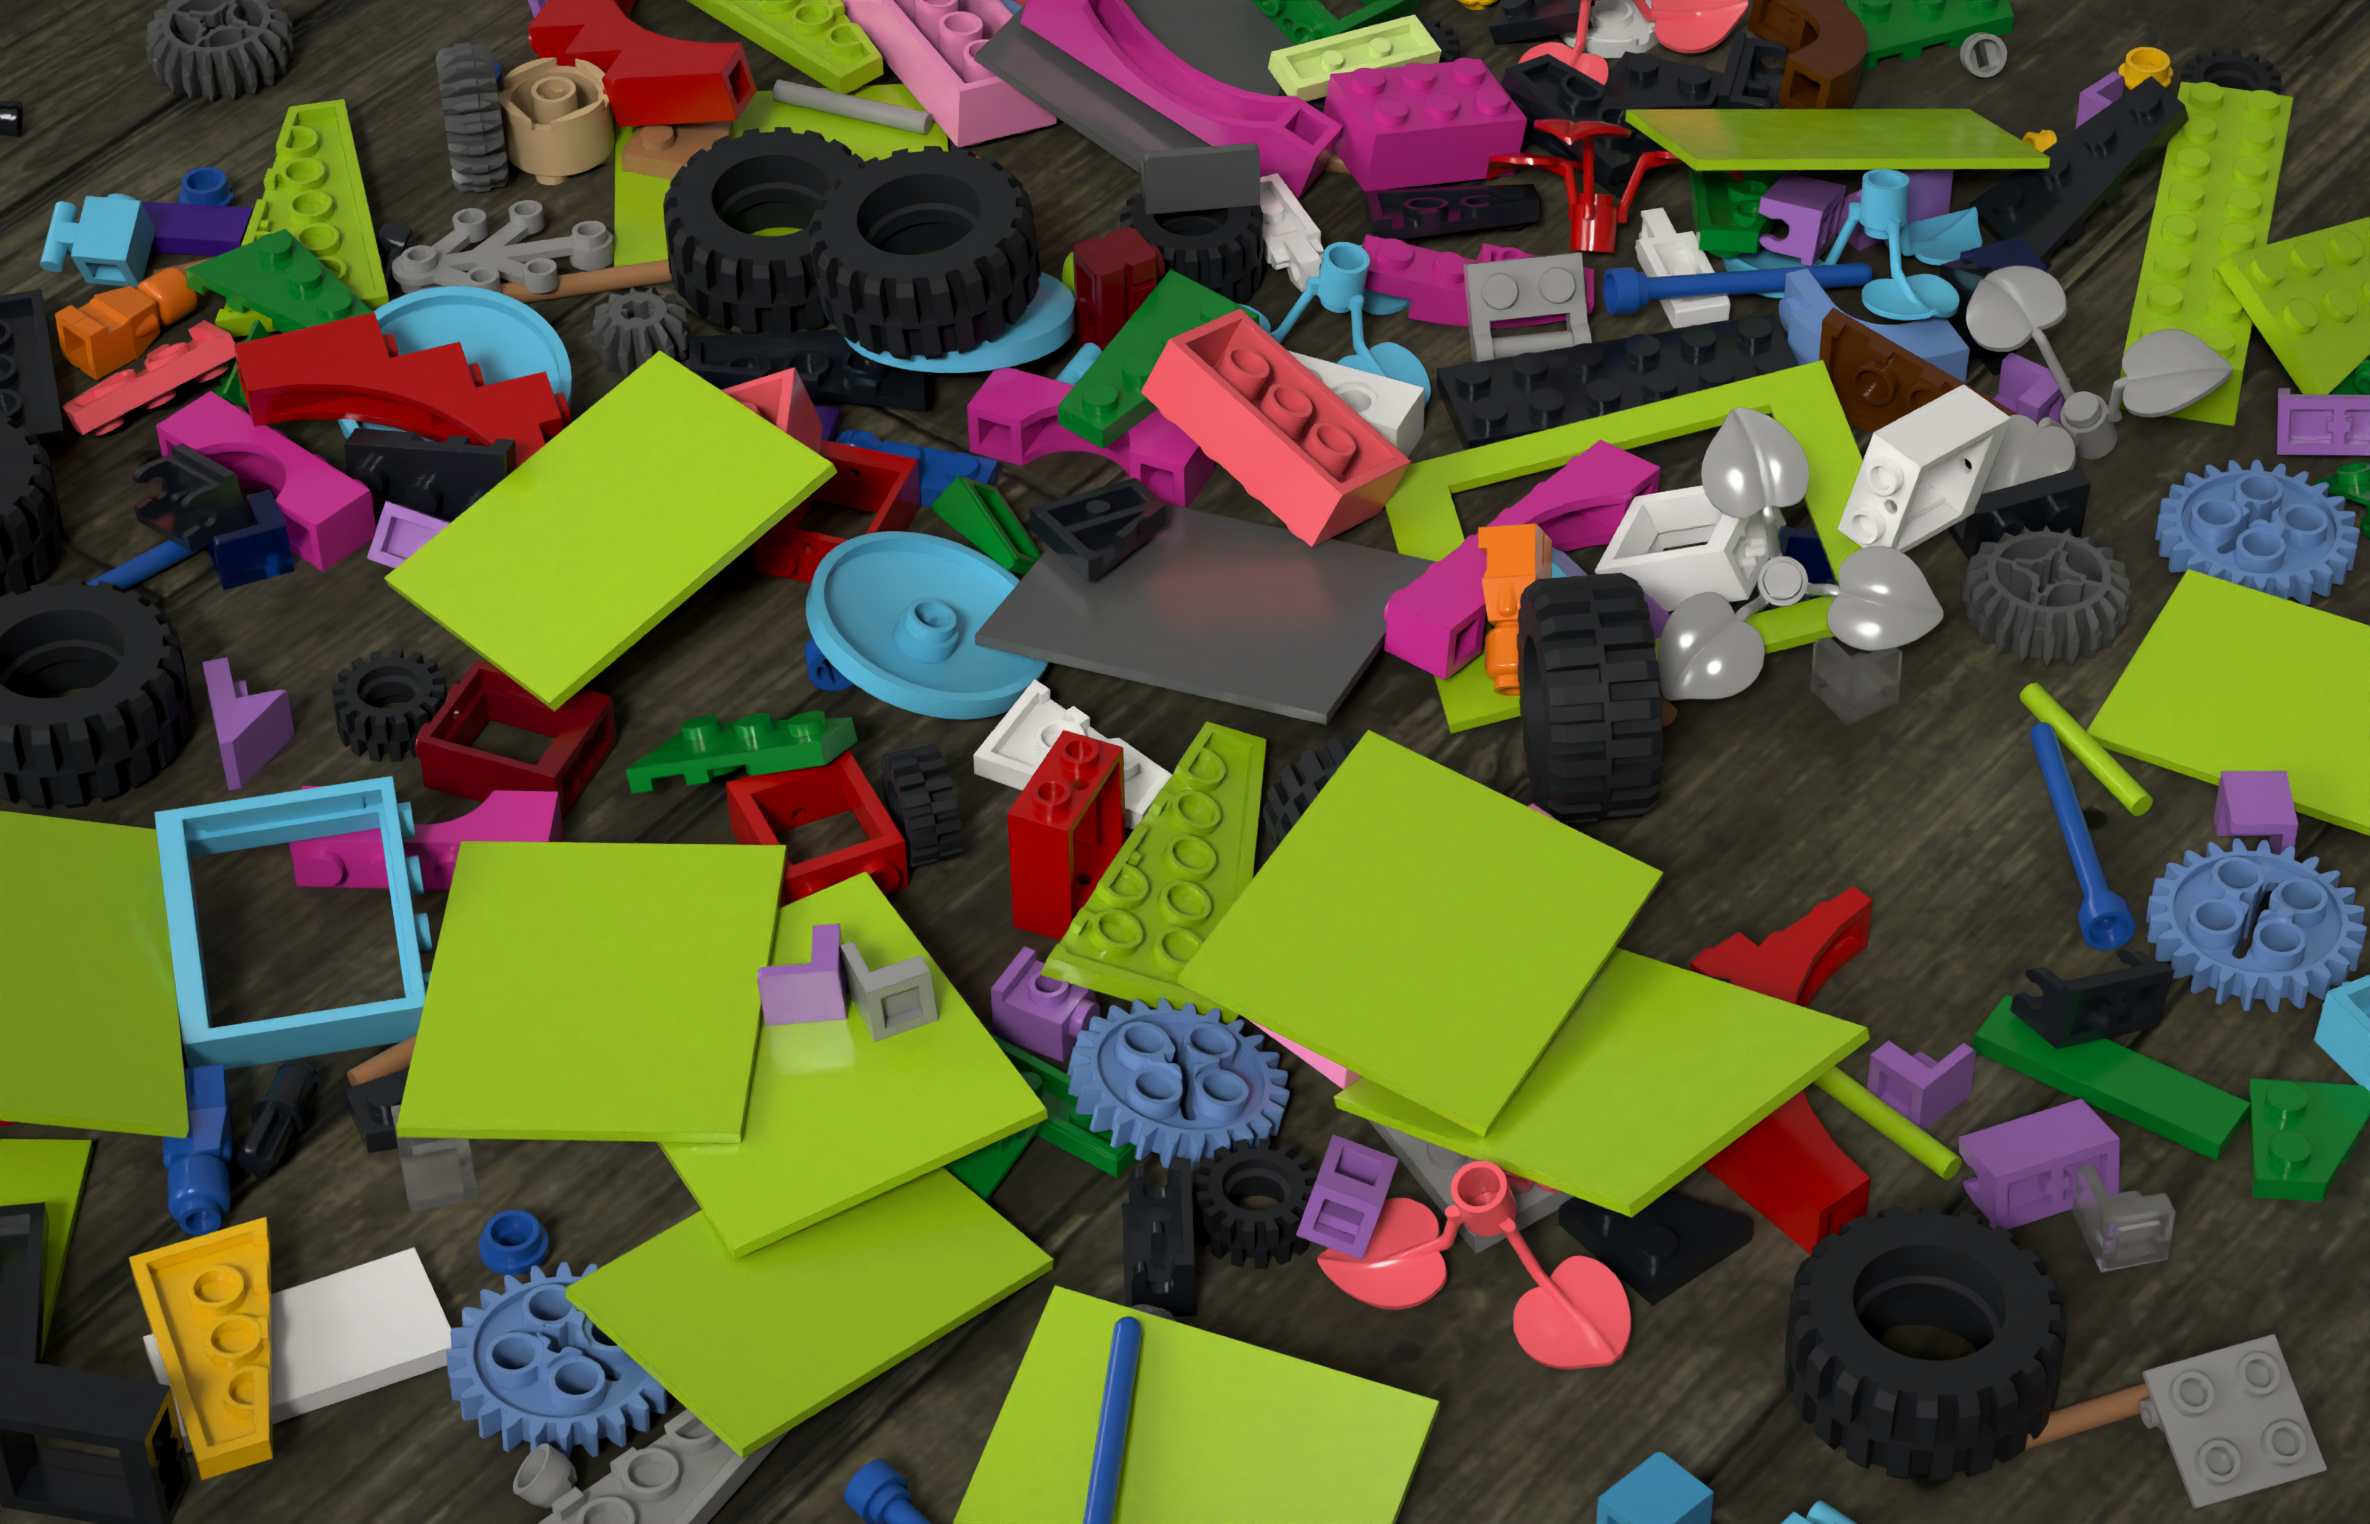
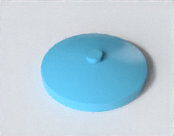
M1041 272V276L1038 279L1039 288L1035 298L1030 305H1027V310L1014 325L1007 323L1005 325L1006 329L1001 336L991 342H988L986 339L977 342L974 350L959 354L958 350L942 353L943 358L927 360L925 355H912L911 360L895 359L888 351H883L878 355L865 350L860 346L859 341L854 344L846 337L845 340L855 351L871 360L907 370L934 373H968L996 370L1038 359L1065 344L1075 330V298L1064 283Z
M445 286L406 294L374 311L382 335L387 333L393 334L399 356L460 341L467 364L478 363L484 386L546 371L553 394L564 393L570 412L573 390L571 366L567 351L552 326L535 310L510 296L483 288ZM338 419L346 439H348L355 428L407 432L391 426ZM421 437V438L424 439V441H427V442H436V441H433V440H430V439Z
M887 531L857 536L836 546L827 553L815 571L806 598L805 609L807 623L815 643L828 661L843 676L867 693L891 705L914 713L944 719H979L999 715L1012 708L1034 679L1041 682L1048 665V661L975 645V634L1020 580L989 557L962 544L915 532Z

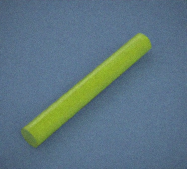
M2031 683L2022 690L2019 697L2020 701L2041 722L2049 723L2054 728L2058 740L2134 816H2141L2150 809L2153 798L2039 683Z
M1832 1067L1812 1082L1944 1180L1951 1179L1959 1171L1962 1165L1961 1157L1838 1067Z

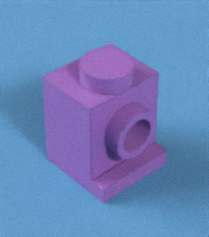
M1024 946L991 988L993 1035L1064 1062L1076 1045L1079 1031H1088L1091 1018L1093 1016L1100 1017V1006L1098 1003H1095V991L1070 984L1068 981H1060L1040 975L1045 963L1036 960L1035 950Z
M1333 1134L1296 1236L1362 1260L1399 1159Z

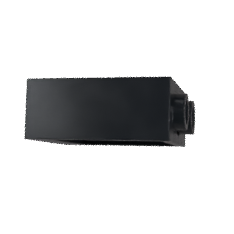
M9 1358L3 1359L0 1365L1 1507L97 1524H172L192 1477L170 1385ZM34 1435L119 1449L121 1460L39 1447L36 1444Z

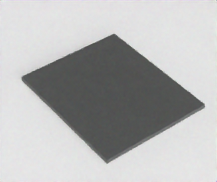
M1124 0L1140 22L1167 49L1190 66L1220 82L1248 92L1270 96L1279 95L1280 85L1268 69L1270 55L1272 51L1295 45L1251 0ZM1026 4L975 55L974 61L1138 173L1139 162L1144 161L1143 156L1148 151L1211 146L1022 25L1020 20Z
M1165 503L1166 526L1095 581L1087 582L1057 553L1048 547L975 634V645L1327 725L1385 644L1387 623L1384 621V611L1390 597L1397 590L1404 589L1419 578L1436 561L1334 539H1328L1311 547L1303 539L1296 537L1287 529Z

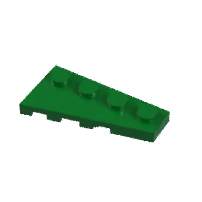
M1170 269L1058 405L1059 425L1102 449L1106 448L1158 409L1141 391L1169 339L1238 309L1245 312L1260 326L1259 315Z

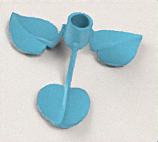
M1891 169L1868 171L1863 175L1861 203L1852 202L1849 204L1848 218L1826 261L1822 263L1819 258L1813 266L1836 264L1857 222L1860 221L1864 226L1866 235L1876 239H1885L1884 243L1890 251V268L1893 278L1877 279L1867 283L1862 289L1861 295L1864 306L1876 315L1895 320H1920L1932 316L1937 318L1954 316L1959 307V295L1956 289L1946 280L1932 274H1918L1905 277L1901 267V253L1904 256L1915 255L1918 260L1930 265H1941L1961 258L1969 261L1975 260L1981 254L1982 237L1978 226L1976 207L1908 224L1906 214L1909 177L1902 172ZM1766 248L1759 249L1757 253H1741L1739 256L1731 258L1721 257L1727 272L1808 266L1801 264L1802 258L1776 253ZM1785 291L1755 294L1772 298H1784Z
M1336 242L1326 247L1323 253L1319 277H1309L1307 279L1306 289L1278 329L1270 332V323L1263 314L1250 306L1239 304L1259 315L1260 327L1278 343L1283 341L1314 295H1318L1321 304L1329 311L1345 313L1351 310L1353 348L1357 355L1343 357L1337 364L1424 387V408L1428 405L1431 395L1429 378L1424 366L1413 353L1391 342L1380 343L1370 350L1365 345L1362 310L1373 315H1389L1406 309L1408 307V299L1364 289L1370 258L1367 252L1361 248L1362 245Z

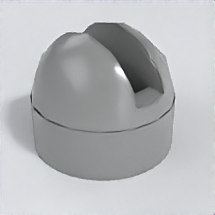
M1975 33L1966 38L1960 48V61L1966 71L1978 77L1987 78L1996 75L2002 70L2007 60V49L2004 42L1999 37L1990 33ZM1979 42L1980 52L1986 65L1983 67L1978 66L1974 45Z
M542 1443L531 1451L521 1464L514 1479L513 1491L533 1505L545 1509L552 1508L551 1503L573 1489L577 1482L576 1469L565 1454L547 1443Z

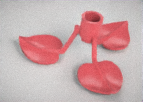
M1581 0L1576 42L1573 50L1562 43H1543L1530 48L1522 56L1519 63L1550 54L1605 85L1609 78L1608 64L1605 59L1595 54L1583 53L1586 45L1592 0ZM1633 0L1646 21L1656 22L1655 37L1658 42L1666 48L1681 53H1700L1714 48L1729 35L1748 10V0H1651L1652 9L1649 8L1645 0Z
M1488 1161L1468 1163L1460 1168L1453 1177L1451 1195L1455 1205L1448 1206L1445 1210L1448 1220L1441 1236L1438 1220L1428 1207L1410 1198H1392L1384 1201L1362 1260L1331 1248L1326 1249L1317 1257L1323 1272L1347 1295L1360 1302L1382 1309H1408L1430 1300L1444 1287L1448 1272L1440 1252L1449 1249L1454 1244L1460 1224L1464 1223L1472 1233L1479 1236L1488 1237L1503 1233L1531 1277L1539 1285L1522 1295L1515 1306L1513 1315L1514 1333L1520 1346L1528 1356L1544 1366L1556 1369L1571 1370L1609 1366L1622 1358L1630 1341L1632 1332L1631 1310L1626 1293L1616 1275L1599 1261L1579 1255L1564 1260L1549 1277L1541 1268L1514 1223L1517 1214V1203L1512 1190L1526 1194L1535 1183L1538 1187L1548 1192L1559 1193L1561 1191L1502 1170L1496 1164Z

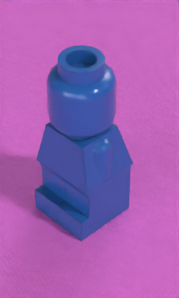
M224 1064L194 1067L192 1070L184 1069L189 1131L186 1139L162 1136L163 1164L169 1170L167 1179L168 1209L172 1217L179 1222L180 1228L184 1232L195 1236H202L216 1231L221 1225V1220L230 1211L231 1188L228 1168L232 1160L235 1143L232 1133V1104Z

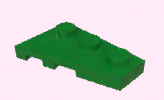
M1843 0V4L1859 18L1867 34L1868 45L1862 72L1877 68V59L1899 54L1903 61L1921 57L1922 48L1934 44L1943 43L1952 48L1961 47L1966 38L1978 32L1990 33L1997 37L2012 33L2014 14L2009 0Z
M1689 166L1688 186L1698 250H1706L1712 255L1724 258L1736 257L1741 253H1757L1761 247L1760 237L1764 234H1769L1779 220L1771 219L1758 212L1761 197L1785 172L1801 175L1802 170H1743V179L1740 182L1730 173L1723 170L1696 171Z
M286 228L276 233L264 235L256 241L185 269L187 288L202 295L212 290L225 296L227 307L242 314L250 309L271 318L273 328L282 333L373 312Z
M822 711L801 713L789 720H772L771 714L757 713L742 717L734 722H719L716 715H703L682 723L681 732L626 769L631 793L634 794L654 791L657 787L656 783L666 776L684 774L688 786L708 783L714 777L730 773L742 765H745L747 774L751 776L828 764L858 740L852 717L826 718L825 713Z

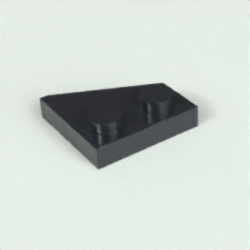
M1136 478L1030 508V530L1087 582L1100 578L1166 526V504Z

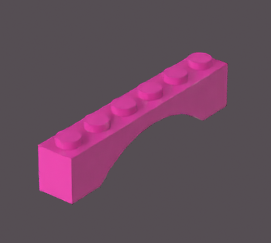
M1027 0L1020 20L1022 25L1209 145L1221 146L1256 143L1260 152V177L1278 173L1297 200L1303 196L1325 170L1343 126L1299 97L1270 96L1248 92L1220 82L1195 69L1167 49L1140 22L1124 0Z
M1600 439L1581 455L1571 458L1564 468L1548 480L1538 483L1531 493L1511 508L1504 509L1486 527L1536 523L1552 539V548L1562 552L1609 544L1634 497L1657 493L1661 467ZM1478 533L1468 536L1462 545L1440 562L1431 564L1424 574L1407 587L1397 590L1390 597L1384 611V621L1387 623L1384 650L1443 680H1447L1482 652L1486 616L1482 578H1484V573L1487 569V556L1478 549Z

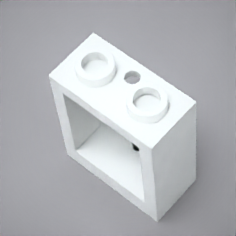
M1963 384L1875 431L1838 530L1862 548L1881 545L1905 553L1974 514L1975 507L2011 417ZM1965 459L1969 460L1972 464L1971 469L1966 466Z
M1703 485L1636 496L1598 563L1595 573L1596 575L1623 573L1635 579L1642 589L1667 612L1674 611L1686 599L1704 592L1718 593L1728 602L1747 600L1757 583L1759 571L1770 557L1762 510L1746 519L1727 516L1711 504L1705 494ZM1773 507L1778 536L1780 538L1786 522L1780 509ZM1708 542L1706 545L1663 551L1665 548Z

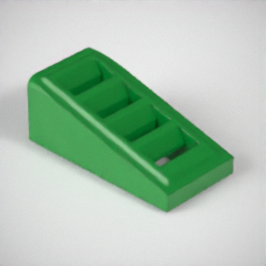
M957 476L931 506L938 517L1009 571L1026 575L1042 556L997 487Z

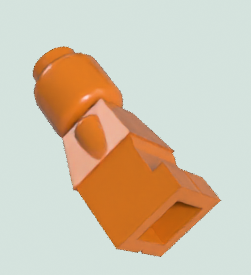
M176 267L165 268L141 281L137 289L130 285L96 294L89 303L78 309L70 305L55 313L62 358L75 367H79L81 371L95 380L101 379L133 360L137 361L160 334V327L170 326L193 313L198 305V300L204 297V295L187 288L185 269L189 267L183 269Z
M1536 523L1478 527V549L1487 556V569L1484 573V578H1482L1488 622L1495 627L1486 634L1485 671L1488 678L1494 681L1495 693L1505 696H1520L1517 670L1520 598L1524 589L1537 579L1552 578V539Z

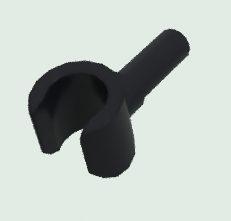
M390 222L385 223L381 227L376 241L379 254L386 256L383 274L388 294L391 292L395 281L392 273L393 261L402 255L406 249L415 246L413 242L408 241L412 236L410 228Z

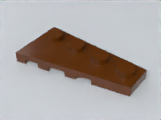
M1832 308L1822 320L1819 361L1823 360L1847 422L1852 427L1873 434L1875 431L1963 384L2006 415H2019L1835 308ZM1965 459L1966 466L1972 468L1970 461Z

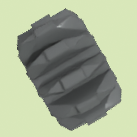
M631 287L629 294H609L608 303L595 307L593 330L591 331L592 347L596 350L597 358L604 362L607 372L622 370L625 378H627L659 350L677 362L686 359L688 335H690L689 317L686 316L685 307L678 305L675 294L659 295L656 287H652L646 292H637Z

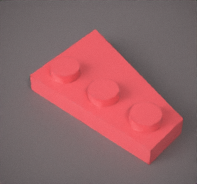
M203 320L188 329L193 339L189 343L181 342L171 346L163 344L148 353V358L144 361L146 369L136 374L134 369H127L115 373L60 407L71 428L82 435L91 432L92 436H99L110 432L124 423L125 420L122 415L142 404L145 409L158 407L177 395L175 387L193 378L200 383L224 373L229 368L226 361L236 357L235 342L231 334Z

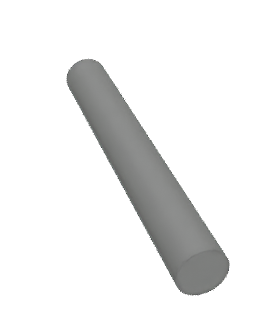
M777 80L773 88V100L781 103L928 135L932 127V114L784 80Z

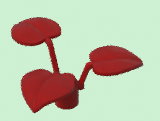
M1541 119L1534 121V128L1540 132L1553 134L1568 145L1582 139L1583 163L1554 156H1541L1530 153H1504L1489 157L1486 178L1490 180L1503 173L1535 167H1542L1561 175L1565 180L1569 201L1568 220H1572L1569 250L1615 254L1617 223H1627L1628 209L1645 171L1652 167L1671 163H1686L1668 150L1642 153L1619 206L1613 207L1612 195L1594 194V136L1630 138L1631 130L1601 121L1588 120L1574 123L1565 119ZM1573 169L1583 170L1584 193H1579V197ZM1723 170L1742 182L1743 170Z

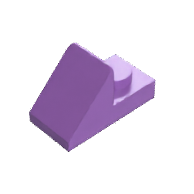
M226 657L202 663L228 790L242 788L291 740L294 735V726L288 693L280 689L248 696L245 680L232 681L228 658Z

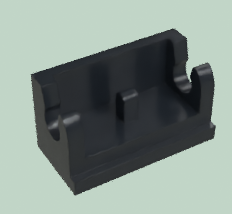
M1735 32L1718 93L1717 109H1786V107L1778 104L1785 69L1767 67L1761 59L1766 56H1773L1777 59L1787 58L1789 48L1777 41L1747 38V33Z
M182 443L171 447V454L138 468L132 477L134 481L140 484L148 483L154 477H161L163 487L160 493L154 497H146L134 506L137 520L190 552L250 528L236 473Z
M2128 948L2117 952L2120 960L2131 966L2129 968L2063 981L2047 968H2033L2026 970V976L2032 983L2039 985L2043 995L2032 997L2026 993L2016 994L2013 997L2010 1011L2056 1049L2159 1026L2175 970L2167 963H2156L2137 948Z
M1191 1159L1171 1160L1167 1172L1168 1184L1162 1188L1147 1187L1145 1185V1172L1142 1166H1136L1130 1172L1128 1178L1129 1203H1122L1125 1306L1159 1317L1196 1316Z

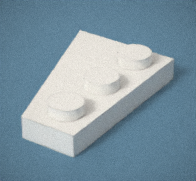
M1034 679L973 755L974 774L1023 791L1063 730L1123 747L1126 827L1134 830L1136 825L1142 821L1159 791L1164 788L1172 774L1122 739H1107L1090 727L1089 716L1074 706L1068 710L1061 707L1050 699V689Z

